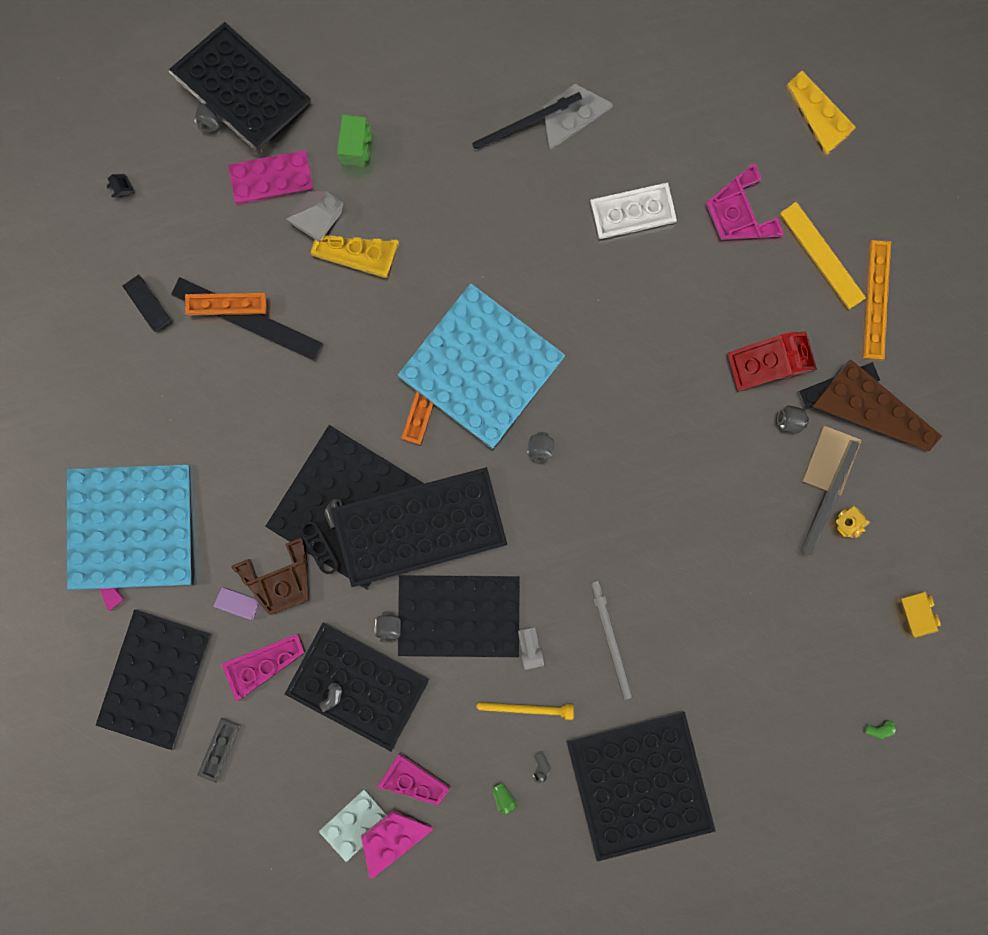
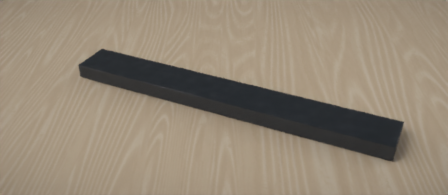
M179 277L171 295L185 302V294L216 293ZM261 314L215 315L314 362L323 346L322 342Z

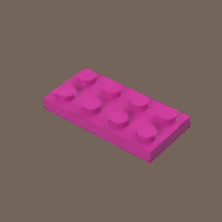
M306 150L228 164L235 204L313 190Z

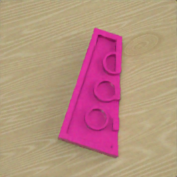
M298 634L222 664L236 702L305 653Z

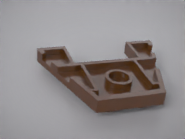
M302 537L285 544L292 561L291 565L259 578L256 577L250 559L231 566L269 615L308 601L305 541Z

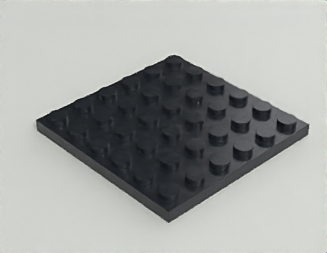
M328 425L265 527L291 542L302 537L300 526L303 522L313 521L317 523L339 562L337 572L349 578L336 528H329L324 513L329 502L332 499H340L342 504L346 505L425 483L331 425ZM312 524L307 525L305 528L306 535L314 534V526ZM318 542L314 549L316 553L320 554L324 551L325 546L322 542ZM305 543V552L312 555ZM327 560L325 562L326 565H328L332 569L334 568V562L332 560ZM372 582L360 586L368 590Z
M685 711L567 741L597 862L716 832Z

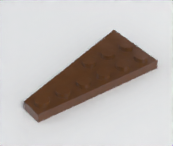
M849 360L812 405L814 408L826 411L926 451H931L942 437L940 433L853 360Z

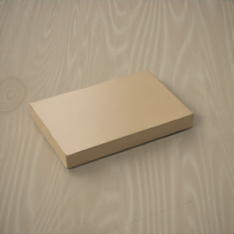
M823 426L802 482L828 491L849 440L861 444L862 440ZM855 454V456H854V458H853V461H852V463H851V465H850V468H849V470H848V472H847V475H846V477H845V479H844V481H843V484H842V486H841V488H840V491H839V493H838L837 496H841V494H842V492H843L844 486H845V484H846V481H847V478H848V476H849L850 470H851V468H852L853 462H854V460H855L856 454Z

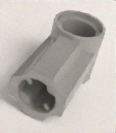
M535 628L518 631L524 669L528 670L544 666L542 651L539 648Z

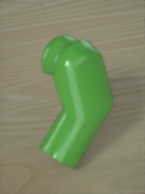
M886 721L884 726L880 728L867 724L865 734L878 739H884L895 733L896 725L893 721Z

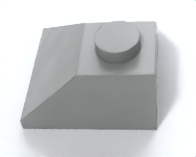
M308 191L287 217L286 221L320 242L341 215L343 202L328 192Z

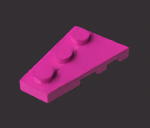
M399 753L377 788L387 789L400 795H408L417 800L439 805L450 789V786Z

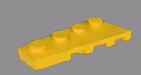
M803 71L798 73L786 85L797 106L801 108L806 122L810 124L814 136L820 142L825 155L856 128Z
M324 235L320 242L315 239L311 256L387 278L399 240H366L357 237L350 239L341 236Z

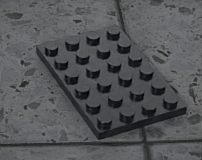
M225 21L169 68L170 75L255 151L261 148L311 103V98Z
M399 575L398 617L401 619V635L398 638V656L519 657L520 576Z
M134 609L95 726L174 750L212 634Z
M323 622L284 695L392 752L430 679ZM334 682L338 683L342 689L340 702L323 712L319 703L328 698L330 691L328 686Z

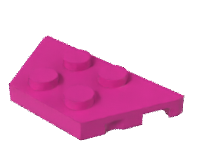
M392 810L362 834L361 840L369 877L373 879L432 832V826L417 822L412 817H405L401 813Z

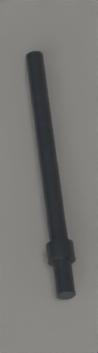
M577 92L567 98L562 97L556 103L472 142L475 150L560 109L563 111L569 108V105L581 100L582 96L580 92Z

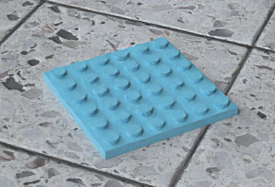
M470 283L397 377L493 449L563 360L565 354Z
M189 465L67 469V590L191 585Z

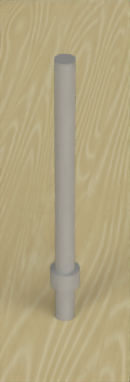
M599 581L592 582L591 585L595 596L594 603L599 609L624 700L632 698L605 605L607 604L606 597L602 594Z

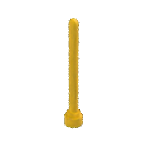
M479 702L476 706L478 710L560 715L565 720H573L574 704H566V706L562 705L561 707Z

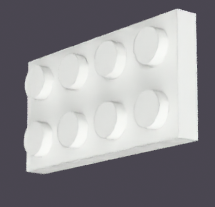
M668 183L590 200L599 240L677 222Z

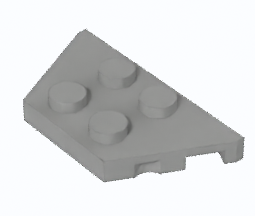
M574 84L543 105L544 109L556 103L558 99L562 97L567 98L577 92H580L582 96L581 100L569 105V108L563 111L560 109L545 117L550 150L611 109L613 104Z

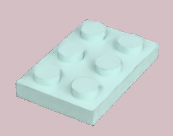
M364 789L331 819L319 833L347 862L363 847L361 835L384 818L387 813Z

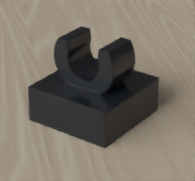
M112 174L107 178L109 181L106 186L107 189L112 188L114 191L111 195L112 197L130 195L134 191L126 174Z

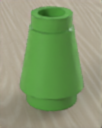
M503 783L492 788L498 812L501 811L504 816L517 809L515 805L517 802L506 787H504Z

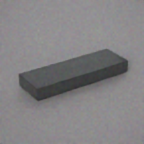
M224 718L220 719L197 774L198 776L217 783L240 725Z

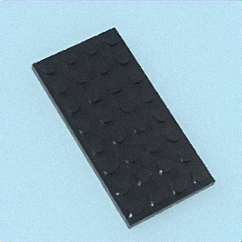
M487 467L331 508L351 587L508 545Z

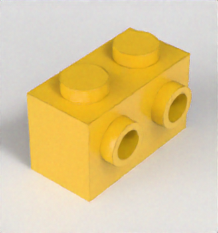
M923 592L902 598L914 638L938 631V626H941L938 614L933 615L931 607L935 605L931 595Z

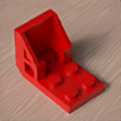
M807 332L781 334L727 353L738 391L776 379H784L817 370Z

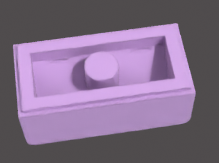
M222 587L213 607L253 620L259 602L257 599Z

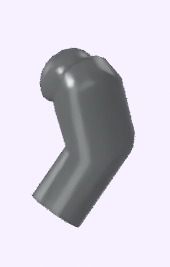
M332 499L324 511L330 529L335 528L331 508L342 506L343 504L340 499Z
M334 682L328 686L330 690L328 698L319 703L323 712L340 702L342 689L338 683Z
M540 752L534 756L538 764L537 770L533 775L536 783L546 781L551 770L544 753Z

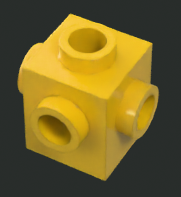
M856 506L849 510H843L838 515L839 519L835 521L839 525L837 527L838 531L844 537L847 535L850 538L854 536L857 538L865 532L864 528L871 523Z

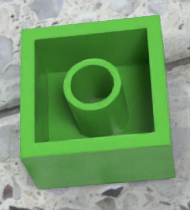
M342 115L337 150L341 164L364 167L365 161L369 160L370 151L367 142H371L372 130H370V124L367 123L366 117Z

